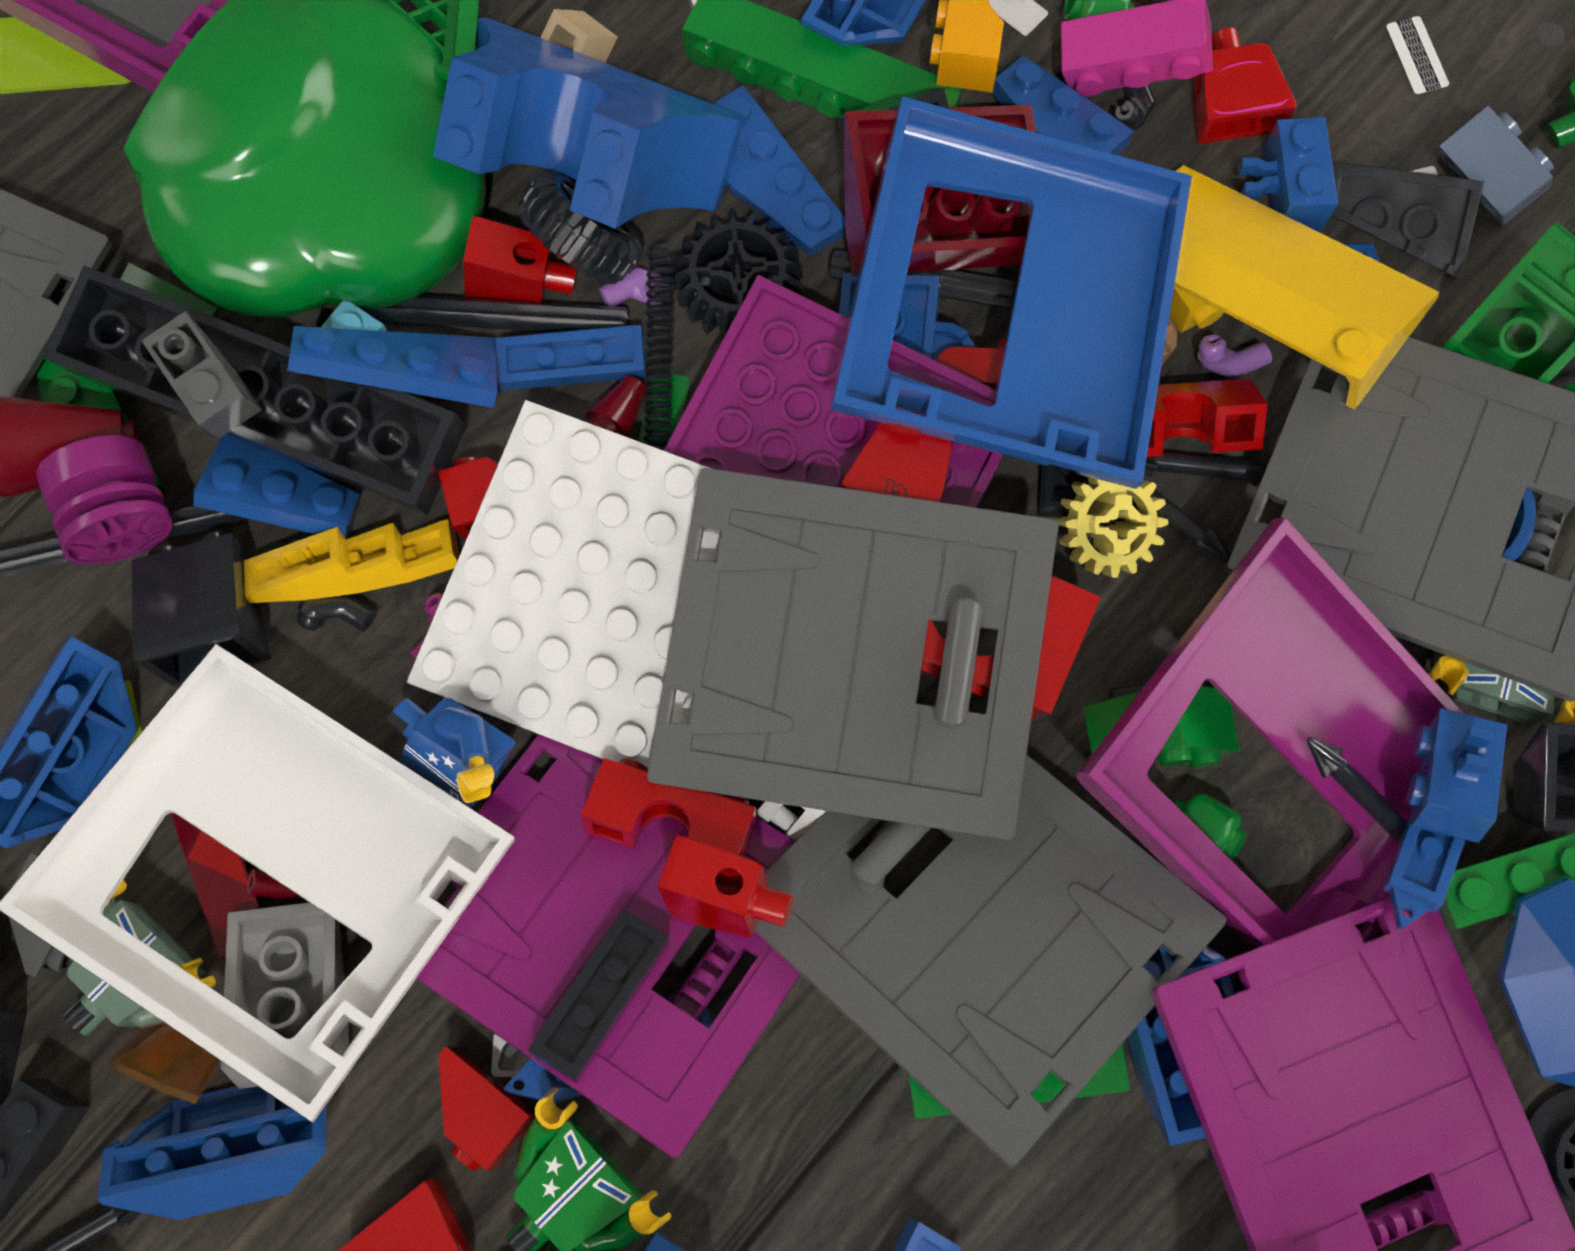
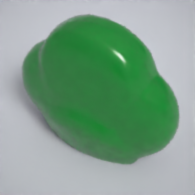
M228 0L204 24L177 57L143 109L124 146L131 170L141 189L142 210L150 238L162 259L180 281L197 295L219 307L256 317L276 318L305 313L325 305L339 306L341 302H351L358 308L366 309L396 306L418 297L450 277L464 260L472 217L482 218L486 181L485 173L476 174L433 157L447 82L440 74L432 70L436 64L442 65V56L429 35L404 12L381 0Z

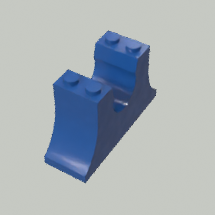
M483 17L477 19L475 50L454 56L451 59L433 157L476 174L500 171L502 167L511 164L534 165L564 173L576 180L570 211L616 229L635 216L656 209L695 208L709 211L718 209L722 201L745 116L490 18Z

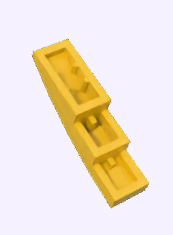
M448 519L401 535L394 523L349 539H346L339 528L335 527L244 560L245 598L249 603L303 601L350 595L408 583L454 569L459 559L456 531Z

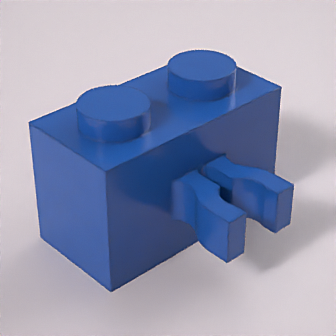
M1326 117L1277 120L1263 148L1264 160L1253 157L1242 158L1238 166L1239 176L1252 175L1261 180L1259 182H1245L1241 194L1254 200L1269 193L1271 209L1317 232H1321L1338 205Z
M1440 708L1429 727L1421 725L1413 750V755L1421 758L1419 773L1415 772L1413 774L1407 792V804L1414 805L1412 826L1479 843L1496 822L1507 724Z

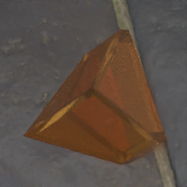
M165 1024L143 1042L108 1062V1064L116 1071L160 1092L196 1105L219 1059L168 1024Z

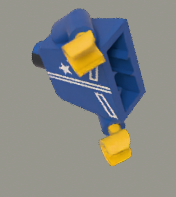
M405 698L387 719V723L408 739L398 762L471 809L481 799L490 796L491 788L516 744L511 737L452 698H444L428 714L410 699Z

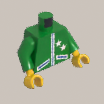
M553 1087L537 1102L535 1107L536 1116L523 1137L514 1170V1177L518 1187L512 1196L527 1213L505 1235L508 1243L515 1251H538L548 1240L559 1251H571L573 1249L576 1251H615L624 1249L644 1234L653 1233L670 1220V1212L662 1217H657L650 1210L649 1202L658 1195L657 1191L653 1190L643 1195L575 1119L568 1120L578 1107L574 1100L565 1110L559 1109L553 1099L558 1088Z

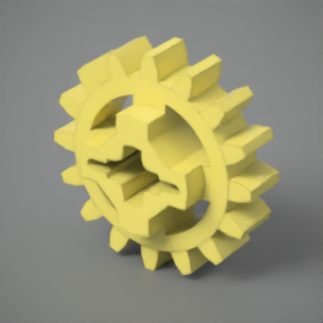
M1088 477V485L1074 481L1071 485L1077 494L1075 499L1061 500V504L1069 509L1068 517L1057 519L1058 525L1067 527L1069 532L1059 540L1060 544L1070 548L1075 547L1069 559L1078 564L1085 563V571L1097 575L1102 571L1103 575L1112 578H1118L1120 568L1122 571L1131 574L1136 573L1137 559L1150 563L1153 560L1152 554L1148 550L1150 545H1163L1164 540L1156 535L1157 527L1168 525V519L1157 517V510L1166 504L1165 499L1150 497L1156 488V484L1143 480V483L1137 489L1091 477ZM1132 498L1134 499L1137 505L1138 511L1132 505ZM1118 517L1125 519V521L1115 522V524L1108 525V527L1099 525ZM1086 533H1088L1093 538V547L1090 544Z

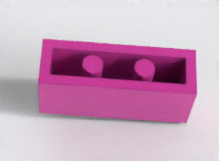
M1172 0L1061 22L1062 73L1067 85L1083 96H1095L1103 91L1122 87L1140 88L1148 85L1150 82L1173 78L1190 79L1198 74L1213 71L1211 19L1206 0Z

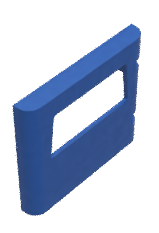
M902 96L886 152L829 409L887 425L890 423L917 429L919 433L1045 466L1051 464L1071 469L1079 475L1137 489L1143 483L1192 176ZM929 186L1023 202L1031 207L993 406H985L895 373L887 365L925 188ZM895 407H899V408L907 409V410H910V411L918 412V413H921V415H920V414H916V413H912V412H909V411L897 409V408H895ZM1055 448H1056V449H1060V450H1064V451H1067V452L1075 453L1076 455L1069 454V453L1062 452V451H1058V450H1055Z

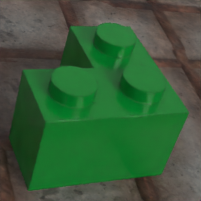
M1200 686L1154 762L1160 761V766H1176L1189 763L1190 769L1207 768L1221 764V755L1240 751L1232 706L1216 688ZM1140 691L1084 707L1091 755Z

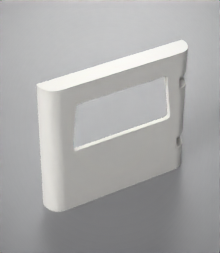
M216 644L0 901V910L314 1123L354 1067L356 1061L379 1032L456 924L461 914L511 847L515 837ZM175 813L372 944L371 952L293 1038H284L104 917L103 910L167 814ZM452 880L463 888L447 909L438 903L437 899ZM351 1022L361 1030L341 1056L330 1049V1047L346 1025Z

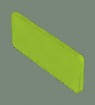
M15 17L0 18V94L120 85L131 82L127 78Z

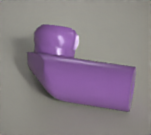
M635 268L622 281H618L617 284L607 283L599 287L598 290L605 304L615 307L630 298L646 303L649 299L646 296V292L649 290L646 283L650 280L646 276L648 270ZM652 273V274H651V276H653V277H660V276H662V275L657 274V273ZM654 282L651 283V286H670V284ZM652 292L650 294L652 296H670L671 293ZM654 301V302H651L650 304H651V305H661V304H663V303Z
M1219 335L1204 337L1199 343V351L1197 353V358L1203 368L1229 379L1239 378L1272 362L1270 349L1263 341L1236 352L1227 348L1226 341L1221 339Z

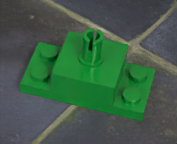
M1555 222L1442 348L1548 384L1575 356V236Z

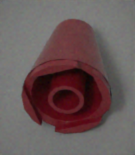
M0 396V496L18 497L39 490L40 486L35 472L40 462L55 450L68 444L95 436L121 435L138 440L135 421L125 420L121 410Z

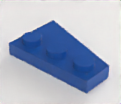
M1024 55L995 78L992 94L1002 106L1032 105L1036 133L1115 155L1119 154L1130 143L1134 132L1132 129Z
M227 435L220 438L194 490V506L312 534H318L338 527L345 538L358 510L359 502L358 493L295 462Z

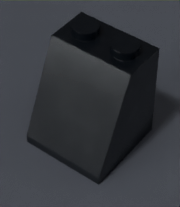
M208 533L199 537L198 542L181 547L173 545L156 547L148 552V556L132 560L134 661L172 686L184 683L216 644L248 665L271 659L260 604L249 603L245 598L244 560L250 559L248 548L232 533Z

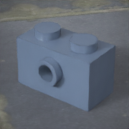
M1488 105L1439 146L1440 157L1459 178L1484 181L1480 202L1503 226L1551 188L1553 176L1549 172L1554 169V166L1538 147L1535 146L1529 151L1518 139L1522 131L1510 115L1504 111L1497 115Z

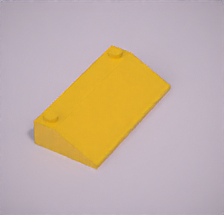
M1185 165L1181 166L1176 171L1191 175L1192 178L1174 286L1345 376L1350 384L1346 406L1355 410L1437 300L1439 292Z

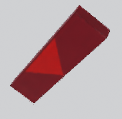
M170 813L218 956L226 958L228 912L264 908L260 896L248 895L247 893L248 879L251 873L249 862L177 814Z

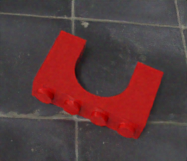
M1051 576L1031 720H1034L1036 713L1042 716L1052 713L1101 598L1054 576ZM928 620L921 673L936 678L939 671H941L945 640L936 630L932 620ZM976 655L971 695L981 699L986 698L990 687L994 655Z

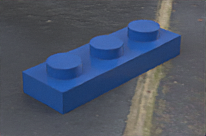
M641 325L495 338L498 384L501 391L621 380L625 375L635 378L646 377Z

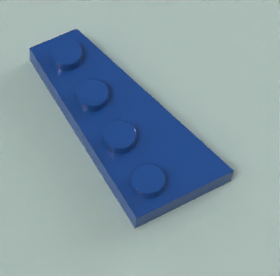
M744 85L712 103L745 116L726 186L731 189L733 196L743 204L749 203L765 216L766 222L771 220L778 232L786 231L789 241L809 257L846 235L845 217Z
M303 326L293 327L287 371L494 408L498 392L495 338Z

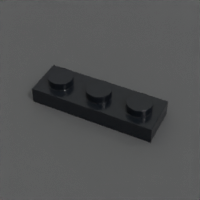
M623 909L528 1048L530 1054L577 1084L670 944L669 936Z

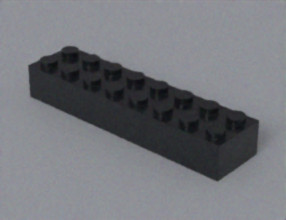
M83 265L42 356L43 358L69 373L196 423L141 341L186 311L235 369L262 409L225 435L425 515L429 514L441 486L438 471L448 469L466 427L465 423L455 412L402 391L287 371L290 347Z

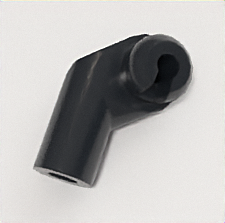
M1149 84L1140 88L1124 87L1127 98L1121 106L1117 105L1115 108L1114 117L1132 130L1143 126L1155 107V98Z
M351 595L308 599L298 604L300 611L297 614V622L304 629L315 631L324 626L325 619L338 617L358 630L365 632L374 622L376 611Z

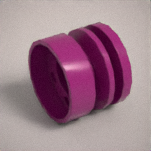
M107 435L73 442L55 450L42 460L35 472L47 509L55 514L52 518V523L64 558L75 564H106L134 557L155 547L168 536L173 528L169 511L164 505L162 492L154 486L156 483L155 474L145 446L133 437Z

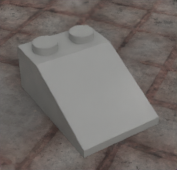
M311 903L228 912L224 997L284 1038H293L345 981L340 922ZM349 1023L330 1047V1049L341 1056L349 1047ZM221 1061V1070L239 1089L259 1087Z

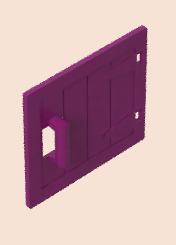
M538 734L478 811V814L514 836L515 841L416 979L671 1158L677 1159L682 1155L801 975L755 932L752 937H743L716 930L714 941L671 1003L654 992L652 988L697 926L696 924L671 918L657 887L676 835L687 838L689 831L678 820L672 818L656 819L643 829L635 849L585 833L580 815L603 759ZM546 752L555 762L540 782H537L526 774L541 754ZM756 817V825L744 858L763 865L764 872H766L795 841ZM452 880L449 884L456 888V891L444 905L447 909L463 888ZM625 909L669 936L670 944L576 1084L531 1055L528 1048L621 911ZM746 950L749 951L757 959L710 1028H707L698 1019Z
M1387 897L1166 982L1151 990L1153 1001L1249 1251H1378L1379 1248L1431 1224H1449L1457 1244L1442 1251H1567L1575 1247V1231L1439 910L1435 913L1432 911L1426 912L1400 931L1396 926L1391 899ZM1403 911V915L1409 918L1408 913ZM1378 917V923L1383 935L1363 942L1361 934L1355 925ZM1239 971V978L1244 990L1222 998L1214 980ZM1429 1173L1434 1187L1427 1186L1372 1212L1363 1214L1360 1204Z

